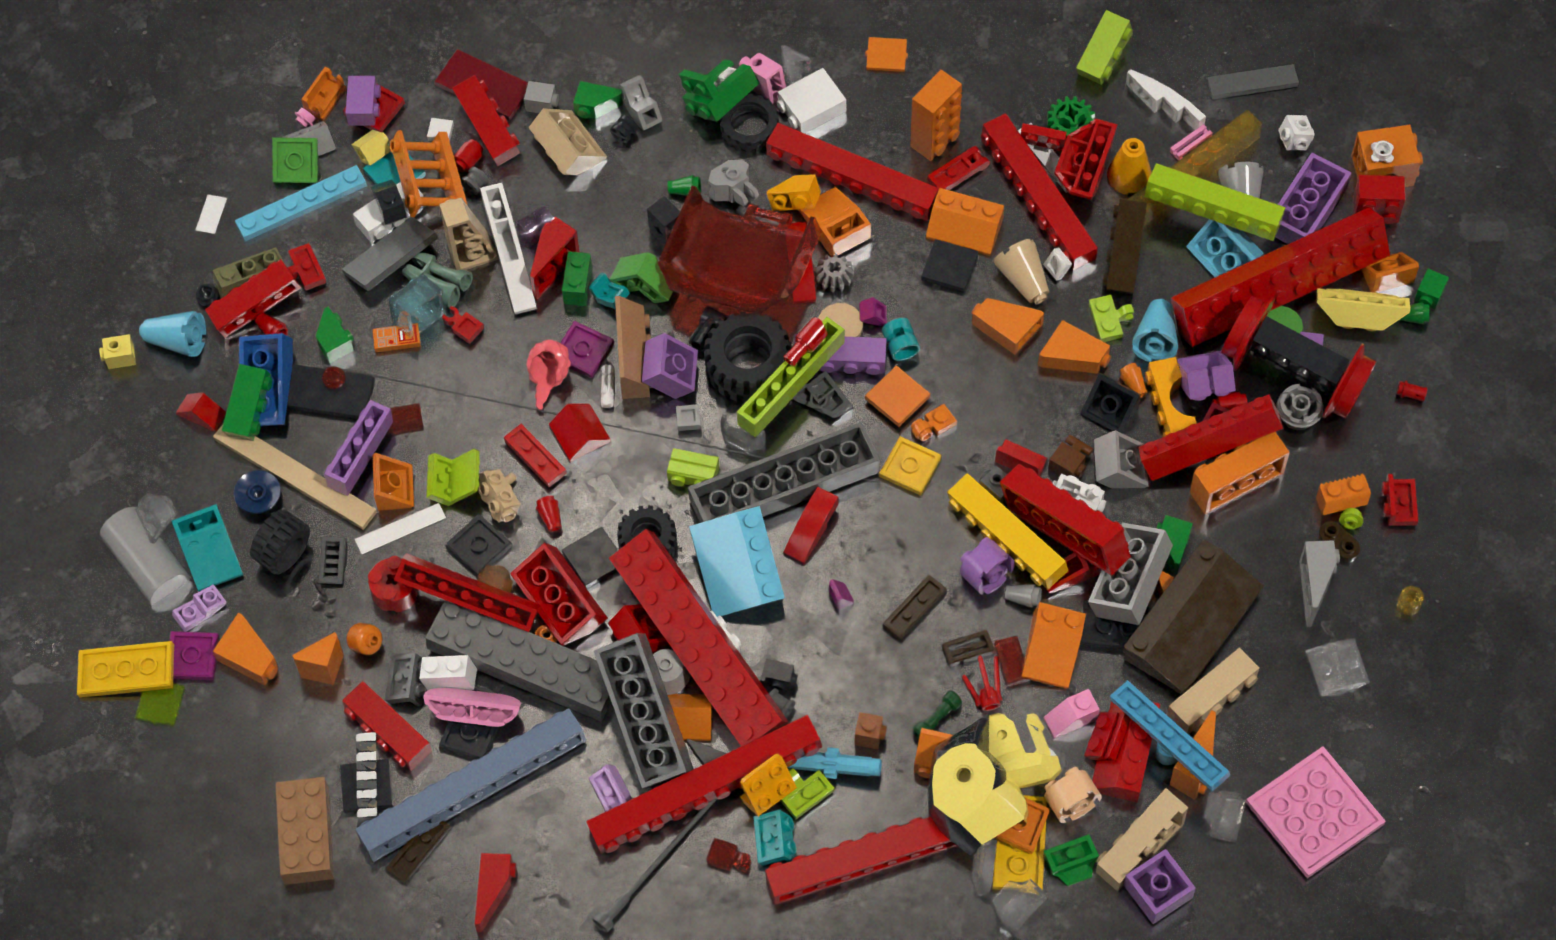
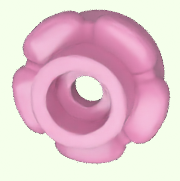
M301 108L298 112H295L297 116L295 120L304 127L313 125L312 123L316 118L307 110Z

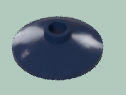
M261 470L246 473L237 481L234 487L236 504L245 512L252 514L263 513L273 508L281 494L280 484L276 477L269 472ZM256 494H262L261 497L255 498Z

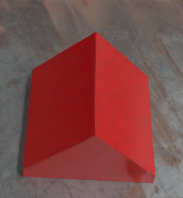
M567 404L549 423V427L570 462L611 442L609 435L590 404Z

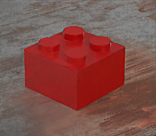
M1359 175L1353 195V214L1370 207L1384 218L1385 224L1399 223L1405 203V177Z

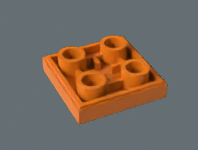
M895 366L865 395V400L898 427L930 398V393L898 366Z

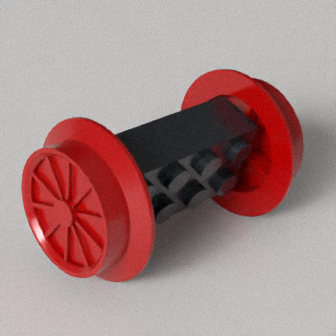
M1251 296L1237 318L1221 351L1222 354L1233 359V370L1236 371L1250 350L1254 352L1253 355L1262 361L1267 359L1273 362L1274 367L1283 372L1288 370L1294 373V377L1304 383L1309 381L1316 385L1315 388L1325 394L1328 392L1333 394L1322 418L1335 413L1346 419L1377 361L1364 355L1365 344H1361L1349 364V359L1267 317L1274 304V296L1266 302Z

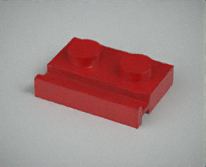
M1025 123L1022 124L1021 136L1027 144L1062 151L1067 132Z
M1100 712L1084 756L1090 760L1107 761L1111 759L1115 761L1131 718L1126 713Z

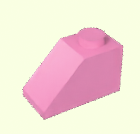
M1087 689L1066 698L1045 715L1043 719L1053 738L1056 739L1095 722L1098 719L1100 709L1090 690Z

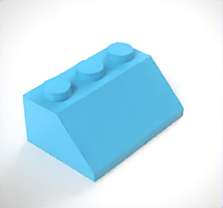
M1210 219L1186 246L1214 277L1265 255L1244 231Z

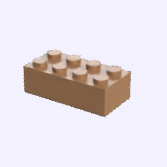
M325 777L276 782L280 875L284 884L334 879L329 787Z

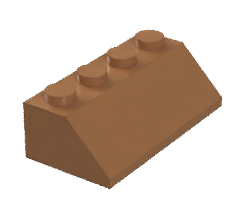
M615 296L622 399L650 397V388L653 387L642 382L645 343L651 339V335L646 334V328H650L649 314H645L644 305L621 296Z

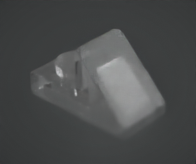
M786 45L781 46V59L789 86L802 79L801 73L811 71V58Z

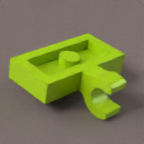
M1111 295L1089 300L1090 310L1099 339L1107 342L1123 338L1120 322L1134 319L1132 304L1124 305L1116 310Z
M793 768L789 772L797 788L784 797L781 803L796 820L834 792V787L820 770L803 781Z

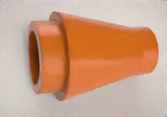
M1136 363L1128 364L1119 370L1121 374L1120 379L1128 388L1141 394V397L1148 393L1141 367H1137Z

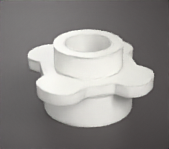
M1387 141L1372 143L1371 149L1373 154L1371 155V160L1373 162L1385 161L1391 163L1394 159L1392 155L1394 146Z

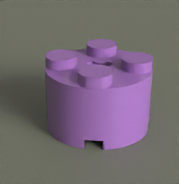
M986 537L981 540L976 548L962 555L960 559L962 562L960 574L980 594L983 595V592L990 594L1007 580L1005 574L1008 570L1012 573L1015 561L995 541Z

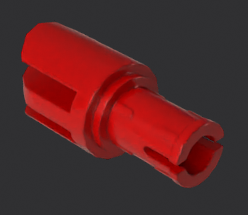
M812 318L795 337L796 343L783 356L784 360L794 367L806 352H813L828 335L819 318Z

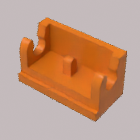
M324 67L302 97L303 108L315 118L324 121L347 89L341 75L338 74L335 78L331 70Z

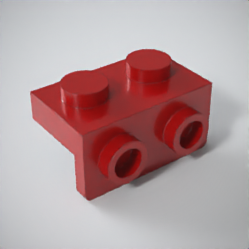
M1388 474L1386 482H1382V495L1387 497V503H1384V517H1388L1389 526L1417 525L1418 511L1415 479H1393V474Z

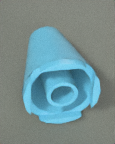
M1156 299L1149 304L1132 340L1133 352L1145 361L1151 362V359L1162 360L1172 358L1177 354L1178 340L1171 303L1164 299Z
M196 311L146 319L139 328V334L143 341L186 356H198L205 345V342L201 341L202 335H206V322L203 315Z

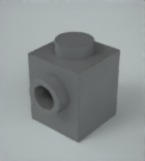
M996 465L991 471L986 470L981 475L980 485L1004 505L1006 500L1000 481L1007 474Z

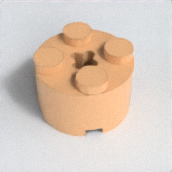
M1078 767L1069 769L1065 773V777L1058 781L1053 780L1044 787L1046 790L1044 798L1061 823H1066L1065 818L1068 817L1072 821L1080 818L1096 806L1094 804L1096 798L1099 801L1102 799V795L1087 772L1079 770Z

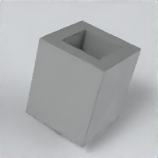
M533 81L528 82L524 97L527 112L540 113L543 108L553 109L558 106L559 94H556L555 85Z

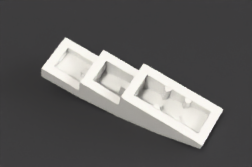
M1133 70L1127 72L1126 85L1154 113L1162 108L1175 123L1183 118L1194 130L1203 124L1205 125L1206 116L1177 92L1146 75Z

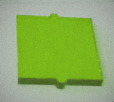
M173 684L171 689L142 691L135 719L150 721L154 725L161 723L174 726L185 686Z

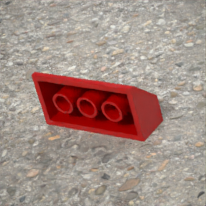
M543 543L510 573L528 600L540 604L539 615L561 645H566L591 634L608 619L555 546Z
M1111 702L1109 712L1124 713L1116 704ZM1153 702L1158 708H1160L1159 703ZM1130 719L1116 760H1097L1092 781L1100 794L1138 803L1152 737L1132 719Z

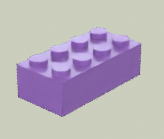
M1311 153L1278 203V205L1286 208L1275 237L1289 244L1320 230L1347 189L1351 172Z

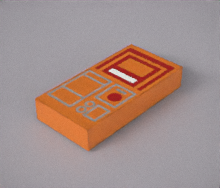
M418 323L373 329L375 353L421 347Z

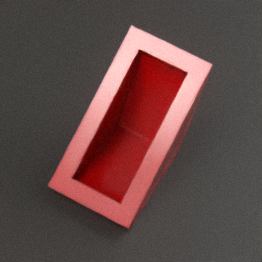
M194 393L187 394L176 411V415L213 432H217L225 419L226 411L206 394Z

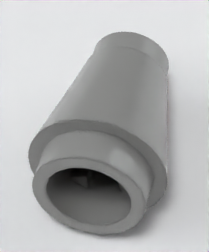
M1036 584L1008 585L1005 599L1033 608V606H1038L1041 601L1042 589L1041 587H1036Z

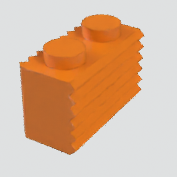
M1361 473L1360 476L1356 475V477L1343 478V480L1339 479L1338 481L1334 480V482L1321 483L1316 500L1322 515L1343 511L1347 508L1368 505L1371 491L1365 475Z

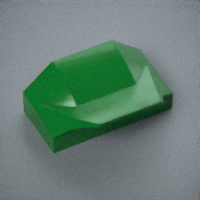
M1090 834L1044 850L1043 852L1052 875L1059 877L1067 886L1092 878L1094 864L1099 857Z

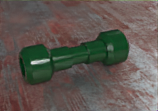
M948 691L942 697V703L936 708V711L925 721H919L912 728L915 737L919 739L921 728L933 730L939 724V721L950 711H956L962 705L961 697L954 691Z

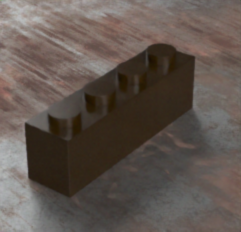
M1120 199L1119 205H1114L1113 218H1117L1116 227H1111L1109 240L1114 242L1113 249H1108L1106 263H1110L1109 272H1104L1103 285L1107 286L1106 292L1134 294L1147 208L1146 202Z

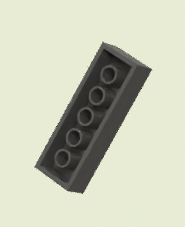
M636 633L593 650L642 789L657 786L693 770L691 759L646 634Z

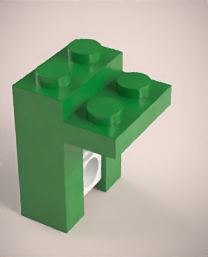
M724 59L707 75L684 69L678 75L682 80V87L687 91L682 97L686 104V110L693 116L696 115L716 122L720 120L760 84L751 66L742 64L739 68L735 69L732 68L734 65L733 61Z

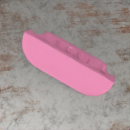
M434 688L424 693L425 704L436 714L437 718L486 726H504L517 716L521 705L520 701L512 696L456 688Z

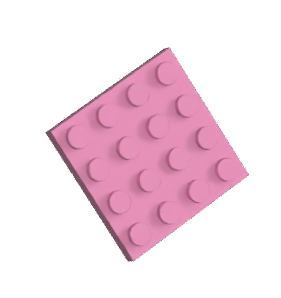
M1324 746L1247 798L1245 802L1307 879L1382 827L1386 822Z

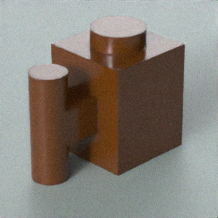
M1069 434L1065 440L1067 444L1061 442L1049 459L1048 470L1058 476L1063 474L1080 478L1087 467L1084 454L1090 456L1094 448Z

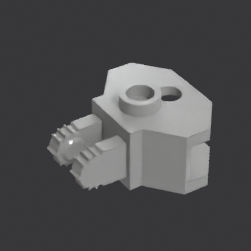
M728 160L711 170L708 184L711 185L709 197L714 201H730L731 203L736 201L738 204L745 206L748 203L746 195L754 200L758 198V190L749 182V164L744 160Z

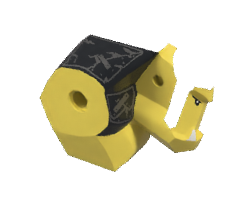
M1001 713L987 714L935 747L928 784V813L939 830L970 856L981 845L1020 821L1025 820L1027 824L1028 805L1020 788L1049 783L1055 780L1062 772L1058 756L1047 745L1043 734L1045 727L1034 713L1027 714L1026 720L1036 747L1034 753L1025 752L1014 722Z

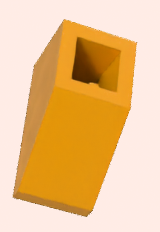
M815 174L795 175L769 189L767 196L772 211L814 209L821 191Z

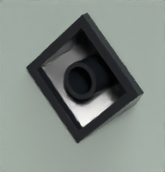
M1099 373L1080 414L1112 431L1116 430L1123 434L1138 411L1141 394Z

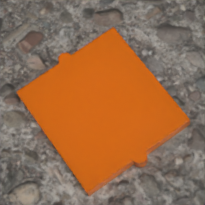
M869 37L868 50L865 52L867 56L866 70L905 72V60L908 58V53H906L907 39Z

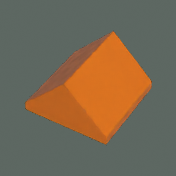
M1399 252L1362 268L1361 271L1370 292L1378 293L1414 283L1419 269V262L1405 253Z
M374 453V498L378 511L414 507L412 464Z
M334 632L292 656L301 678L334 685L344 654L338 636Z
M705 694L668 695L683 740L711 741L713 706Z

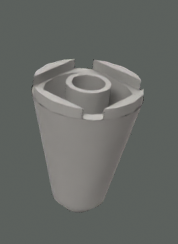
M1237 162L1234 163L1235 167L1228 169V165H1225L1218 170L1222 186L1260 198L1264 171L1263 166L1259 168V163Z

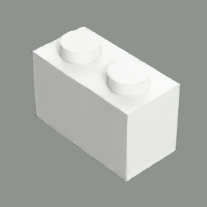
M468 655L422 657L419 679L427 691L434 688L474 690L477 668Z

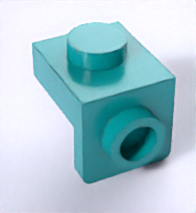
M600 273L589 286V290L597 303L616 309L615 296L626 298L630 294L627 287L611 282L605 273Z

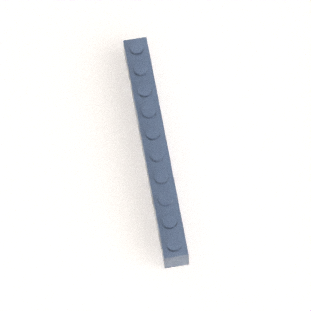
M569 708L565 711L557 712L551 719L536 724L528 732L513 737L505 745L492 749L482 758L472 760L459 771L451 772L443 780L428 785L420 793L407 797L397 806L388 808L374 819L363 822L360 827L355 829L358 837L374 862L403 846L418 834L420 836L440 825L441 821H447L586 741L584 731Z

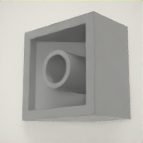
M1116 430L1094 439L1096 482L1110 488L1148 487V473L1141 462L1138 448L1144 444Z

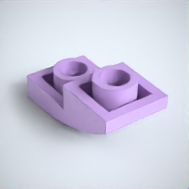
M213 584L194 594L192 601L172 610V616L183 631L187 632L226 605V600Z

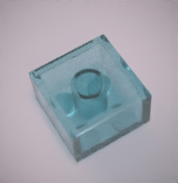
M423 273L417 278L411 279L406 287L401 291L395 292L388 300L392 325L397 326L410 339L414 336L412 324L418 323L420 334L444 314L441 289Z

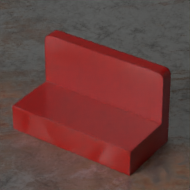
M1005 439L1003 445L998 446L996 450L995 462L1010 469H1014L1020 464L1025 468L1033 469L1040 476L1048 458Z

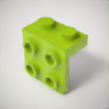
M472 449L453 460L436 453L429 455L427 498L450 506L476 493L479 487V450Z

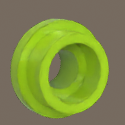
M1347 508L1341 513L1339 522L1347 529H1356L1362 526L1363 517L1358 509Z

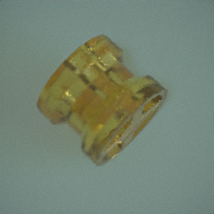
M1405 587L1397 601L1399 610L1406 615L1418 613L1424 601V594L1418 587Z

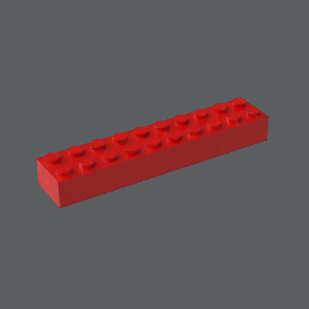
M1368 207L1171 297L1179 336L1193 347L1232 329L1251 296L1263 302L1274 296L1275 301L1271 308L1273 310L1315 291L1317 288L1328 285L1389 257L1390 251L1384 218Z
M645 529L609 557L614 567L741 746L789 724V721L654 532Z

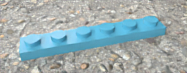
M355 165L236 219L235 223L246 242L365 188L367 183L358 166Z

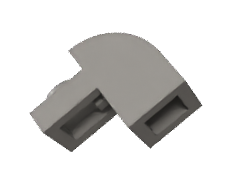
M638 75L620 84L625 100H623L634 122L642 130H646L663 121L657 102L649 97L642 76Z

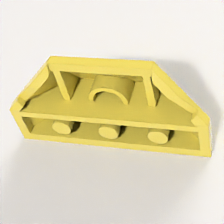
M1317 288V303L1337 326L1346 329L1363 328L1367 331H1383L1410 313L1409 298H1400L1394 295L1374 292Z

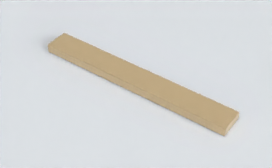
M223 425L213 436L214 440L266 472L271 473L279 480L362 530L366 528L377 513L375 508L349 493L346 496L327 487L324 477L256 436L254 441L229 436L222 432Z

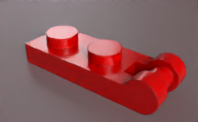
M973 146L929 174L927 181L937 188L950 190L978 171L985 170L990 165V161L987 157H983L980 154L981 151L977 146Z

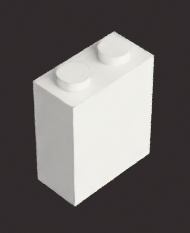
M824 68L778 91L777 106L781 113H785L788 116V121L793 129L807 133L846 112V98Z

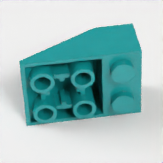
M217 504L172 520L198 592L213 584L216 586L243 575Z

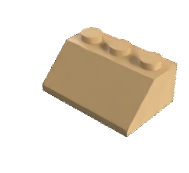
M543 108L529 126V129L534 134V138L544 147L546 154L553 159L558 170L564 175H580L607 158L606 154L572 110Z

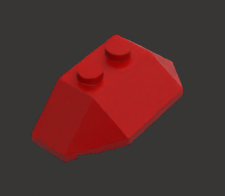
M1094 119L1090 124L1067 135L1054 174L1070 194L1090 200L1095 196L1110 156L1118 124Z

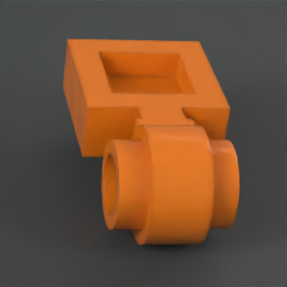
M942 404L925 414V420L920 418L914 421L911 425V432L918 440L923 442L932 436V430L939 436L956 426L957 420L945 404Z

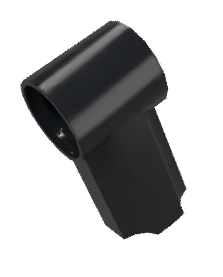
M707 306L700 317V324L688 340L689 345L700 353L704 352L705 340L708 338L711 328L716 329V323L721 319L727 320L728 315Z

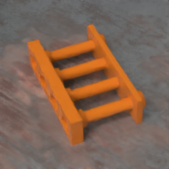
M398 130L390 141V151L394 155L405 196V206L409 210L410 217H415L421 206H439V204L449 199L462 198L467 204L447 132H438L432 142H405L402 130ZM408 151H431L434 154L435 161L410 160ZM413 169L437 170L441 179H417L414 176ZM418 188H442L446 198L420 197Z

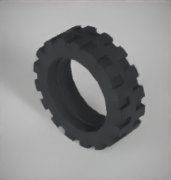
M747 94L720 119L722 137L724 140H727V144L730 147L734 146L738 151L746 150L748 153L752 152V150H756V152L761 151L763 147H766V142L777 123H779V115L777 114L776 107L772 106V102L769 99L765 100L761 95L753 96V94ZM755 111L766 117L768 125L758 134L743 135L733 129L731 122L739 113Z

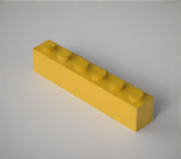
M968 473L947 491L950 506L956 512L961 511L964 513L967 522L973 527L977 525L985 538L988 537L995 541L1014 559L1015 565L1021 571L1027 570L1031 574L1030 578L1038 586L1043 585L1046 589H1050L1068 572L1066 561Z

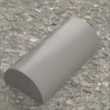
M128 507L122 509L103 524L100 530L102 540L151 606L192 580L139 508Z

